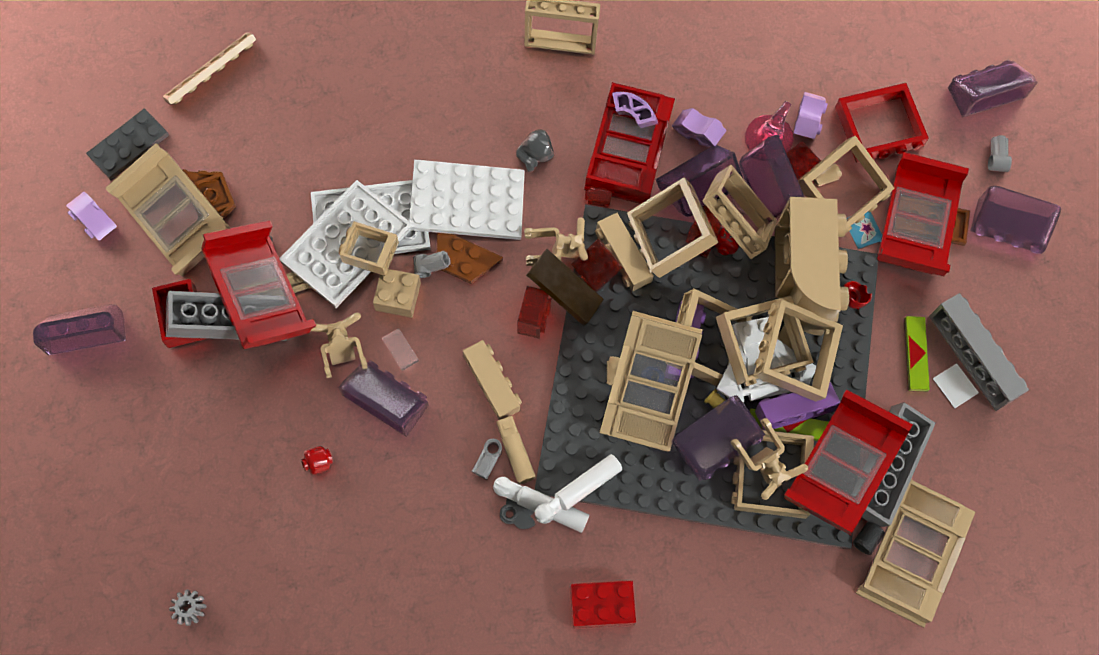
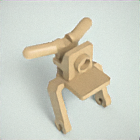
M580 217L577 220L576 235L569 233L568 236L559 234V229L555 227L526 228L524 230L525 238L527 239L555 236L556 241L552 248V253L559 260H561V257L581 258L583 261L588 258L585 244L583 243L584 218ZM541 255L526 256V265L533 266Z
M356 312L343 321L334 324H316V327L311 329V331L328 332L329 343L323 344L320 348L327 378L332 376L326 353H329L332 365L356 359L354 346L357 347L362 368H368L359 339L357 337L348 338L346 327L361 318L360 313Z
M764 418L760 422L776 445L777 450L773 451L766 447L749 458L738 439L732 440L731 444L737 450L748 469L753 471L760 469L766 483L769 484L761 494L762 499L767 500L782 485L783 481L787 482L789 479L806 472L808 466L802 464L791 470H785V464L781 463L778 459L780 458L779 455L784 452L785 446L772 428L771 422Z

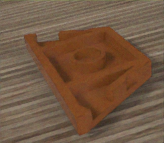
M183 169V172L186 173L223 219L236 208L222 172L200 170L198 172H190ZM195 207L198 217L200 218L202 214Z
M437 233V252L445 251L450 258L448 268L441 269V271L472 284L479 276L486 274L490 271V268L503 261L502 256L454 234Z

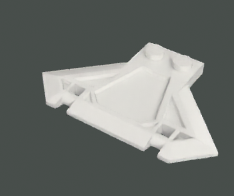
M769 317L733 325L748 375L755 372L756 365L754 364L759 357V345L763 340V329ZM778 339L770 369L797 362L794 351ZM730 363L716 390L737 404L743 403L744 396L747 395L750 401L791 392L767 381L762 382V379L756 380V384L742 388L741 384L737 385ZM811 363L806 365V370L796 372L793 369L790 372L795 375L793 379L809 385L816 366Z

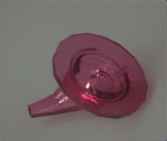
M785 101L774 115H762L755 118L748 125L745 133V143L749 151L756 157L764 160H776L784 157L790 151L794 138L790 125L785 121L791 103Z

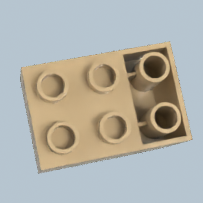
M790 197L775 226L776 297L780 299L792 296L795 305L809 310L821 318L834 322L838 321L839 312L841 310L846 311L849 304L848 287H840V273L845 274L847 270L848 254L846 250H839L838 237H844L847 219L845 214H838L837 199ZM800 320L804 332L819 336L824 334L825 330Z

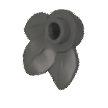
M507 498L506 505L500 510V519L505 524H514L519 529H529L535 526V521L531 517L534 511L522 507L517 502ZM508 511H511L514 515L513 517L508 518L506 516V513Z

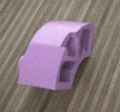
M628 92L612 93L615 108L619 115L632 116L636 119L640 128L658 124L656 115L646 101Z
M804 92L798 111L799 114L795 122L794 134L815 139L816 134L820 135L823 125L820 124L822 113L825 114L828 103H825V97Z
M694 108L683 110L672 125L685 138L690 139L692 137L699 141V145L715 147L727 131L719 120L703 116Z
M82 192L66 205L69 208L67 213L74 221L78 219L86 227L84 231L91 239L95 237L100 241L117 227L85 192Z

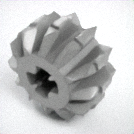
M188 589L185 590L184 595L178 592V600H171L175 604V606L169 608V611L175 612L171 618L174 620L178 619L177 624L180 625L185 622L186 626H190L192 621L198 623L199 619L197 616L203 617L205 615L200 611L206 608L205 604H200L203 602L204 597H198L197 591L191 593ZM188 604H190L191 608L185 611L184 607H188Z

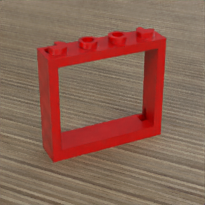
M907 83L842 97L836 103L835 109L846 138L849 139L856 135L861 142L849 110L901 99L916 137L866 148L873 159L879 157L884 159L892 154L897 153V155L913 149L917 151L919 148L924 147L929 139ZM853 154L856 163H858V159Z

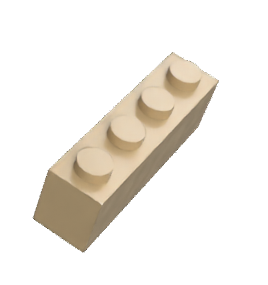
M618 213L598 221L595 230L599 240H603L606 253L612 256L615 269L623 275L622 280L625 286L629 287L633 292L651 283L654 275L646 267L645 259Z
M484 340L464 349L463 357L498 420H501L519 412L522 402L517 393L513 394L509 378H504L500 362L494 360L492 356L494 352L489 344L486 345Z

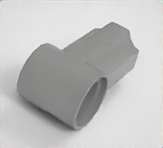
M1003 135L993 137L991 139V155L988 160V170L1009 172L1012 158L1008 156V138Z
M441 251L431 255H415L413 257L414 274H418L420 278H426L431 276V272L448 268L450 258L447 252Z
M494 438L486 441L484 449L472 470L474 474L488 479L497 459L502 453L500 441ZM492 444L497 445L499 448L493 454L487 450Z

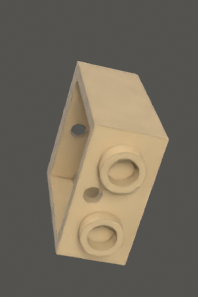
M354 221L352 226L347 229L346 240L344 244L340 245L338 253L343 263L385 276L399 241L397 234ZM359 235L385 243L377 263L351 255Z

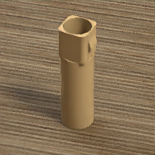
M510 416L497 421V427L518 484H524L535 479V473L513 417Z

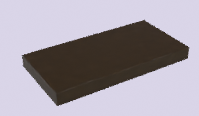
M548 249L541 254L526 275L583 326L588 324L604 300Z

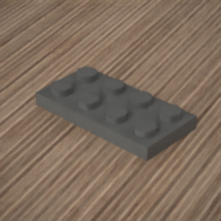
M144 108L86 154L110 180H113L154 144H159L167 138L169 134Z

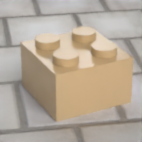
M388 269L385 276L380 274L373 300L375 311L413 318L421 285L420 276Z

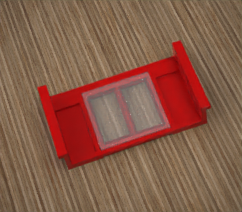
M612 82L586 175L584 190L639 204L650 199L675 98ZM628 92L646 101L656 115L658 124L640 128L636 119L632 116L619 115L615 108L612 93Z
M903 152L896 168L893 182L895 189L892 190L877 257L878 261L943 277L946 273L950 272L951 265L947 264L962 184L968 175L969 168Z
M270 220L203 234L202 252L243 349L308 334L312 328L316 327L314 319L306 321L269 237L273 227Z
M846 390L841 403L805 462L808 470L796 477L790 489L788 488L784 494V499L835 528L852 535L913 424Z

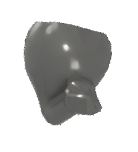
M538 129L530 133L516 150V156L526 165L528 172H532L537 167L538 162H547L554 156L550 137L545 130Z

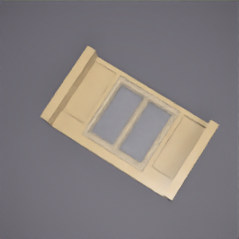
M157 143L105 188L111 195L120 200L172 264L171 270L175 275L184 276L205 258L201 249L204 241L203 234L230 229L229 225L186 173L183 172L168 152L159 147Z
M636 311L632 312L600 433L659 450L670 451L702 338V329Z
M911 480L891 526H888L864 584L858 587L856 594L924 628L926 623L933 620L966 539L965 537L975 511Z

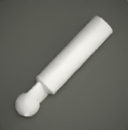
M608 455L555 493V498L552 501L539 505L535 510L536 520L542 524L550 523L562 509L567 511L621 472L622 466L614 455Z
M499 477L493 484V490L498 496H504L534 512L539 505L547 504L554 499L527 486L523 487L512 482L507 477ZM571 507L567 511L564 509L555 514L553 520L582 533L589 514Z

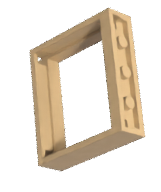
M526 0L525 46L595 55L600 4L573 0ZM532 16L593 23L592 35L532 29Z
M856 135L844 141L795 182L806 198H823L812 181L846 152L852 151L881 191L847 219L845 234L852 229V224L862 221L865 218V213L878 207L877 203L891 196L890 192L895 189Z
M730 164L715 176L703 202L749 258L752 259L766 250L777 219ZM723 186L759 228L757 233L721 191ZM770 217L772 221L768 223L766 218Z
M685 177L627 212L630 219L628 224L635 231L634 238L641 246L640 253L647 260L646 267L651 274L654 273L659 278L718 243L697 194ZM685 196L702 236L658 262L642 222Z
M692 289L684 293L677 323L691 326L697 303L719 314L737 310V308L699 290ZM753 316L734 321L738 323L752 320ZM665 362L672 367L682 370L683 366ZM696 362L691 375L715 386H718L723 376Z
M792 296L725 312L716 317L737 385L745 383V386L756 384V380L759 378L754 377V374H747L731 321L768 312L771 309L772 303L781 299L794 304ZM784 313L783 321L797 362L771 370L788 375L791 374L790 370L795 369L796 372L806 370V365L814 362L800 320Z
M783 299L772 303L771 309L768 310V321L763 329L764 337L759 345V357L754 364L756 365L754 377L815 402L825 399L843 325L821 318L813 312ZM784 313L825 330L812 386L770 369Z
M742 428L735 438L739 440L744 450H746V439L773 442L766 430ZM775 432L782 443L801 445V465L805 464L814 448V436ZM735 453L734 465H737V472L733 474V484H736V487L731 497V504H734V510L805 519L810 516L809 512L800 507L797 510L742 503L745 462L739 453Z

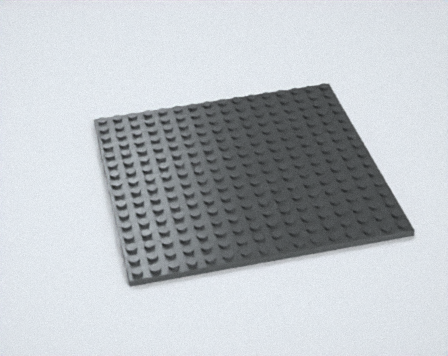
M585 204L583 243L585 244L588 258L585 261L581 260V258L576 259L573 272L604 300L585 326L566 311L534 490L555 498V493L612 454L620 462L622 471L579 502L850 550L853 533L849 535L812 514L805 519L734 510V504H731V497L736 487V484H733V474L737 472V465H734V456L738 452L732 446L731 441L736 438V434H739L742 428H747L749 410L756 409L759 402L765 398L750 401L747 395L744 396L743 403L737 404L717 391L725 400L730 401L726 408L718 415L715 408L709 403L704 402L717 386L694 376L689 380L669 452L600 433L612 386L607 384V361H609L610 357L620 358L632 312L636 311L675 322L678 306L683 300L684 293L692 289L699 290L737 309L760 304L766 299L776 297L775 236H771L766 250L752 259L749 258L740 246L736 253L722 255L714 245L660 278L653 273L654 277L651 283L632 292L629 287L625 286L622 280L623 275L615 269L612 256L606 253L603 240H599L595 232L598 221L618 213L640 251L641 246L634 238L635 231L628 224L630 219L627 211ZM651 216L642 222L658 262L702 236L697 223ZM711 226L717 237L722 227ZM839 247V250H846L848 254L847 270L845 274L840 273V287H843L849 281H857L862 285H866L867 292L872 293L871 301L864 307L859 309L848 307L846 311L841 310L839 312L837 323L843 325L830 382L841 403L846 390L864 399L866 398L878 254ZM704 307L703 312H706L704 323H701L700 326L703 333L699 345L698 358L695 362L723 375L729 358L716 317L721 314ZM761 313L758 315H754L752 317V320L761 319L764 317ZM731 321L732 328H733V325L736 324V323H738V322H736V321ZM785 324L780 326L779 333ZM804 332L814 362L813 364L817 366L824 334L819 336ZM636 354L630 374L640 377L641 372L646 367L656 366L663 371L665 376L667 364L665 363L666 361ZM813 375V377H812V379H811V382H810V384H809L810 386H812L813 379H814V375ZM665 378L664 384L677 387L678 381ZM628 380L623 401L670 414L675 393L661 389L651 390L642 384ZM775 395V396H771V397H766V398L773 399V398H777L779 395ZM835 412L811 419L829 422ZM834 434L825 450L859 468L861 447ZM746 439L745 451L749 458L766 447L773 451L777 450L774 442ZM783 443L785 446L784 452L779 455L780 458L778 459L781 463L785 464V470L788 471L800 466L801 445ZM822 456L812 471V474L850 495L858 481L857 475ZM745 464L742 503L798 510V506L784 499V494L788 488L790 489L797 476L789 479L787 482L783 481L782 485L767 500H764L761 494L769 484L766 483L760 469L753 471L748 469Z

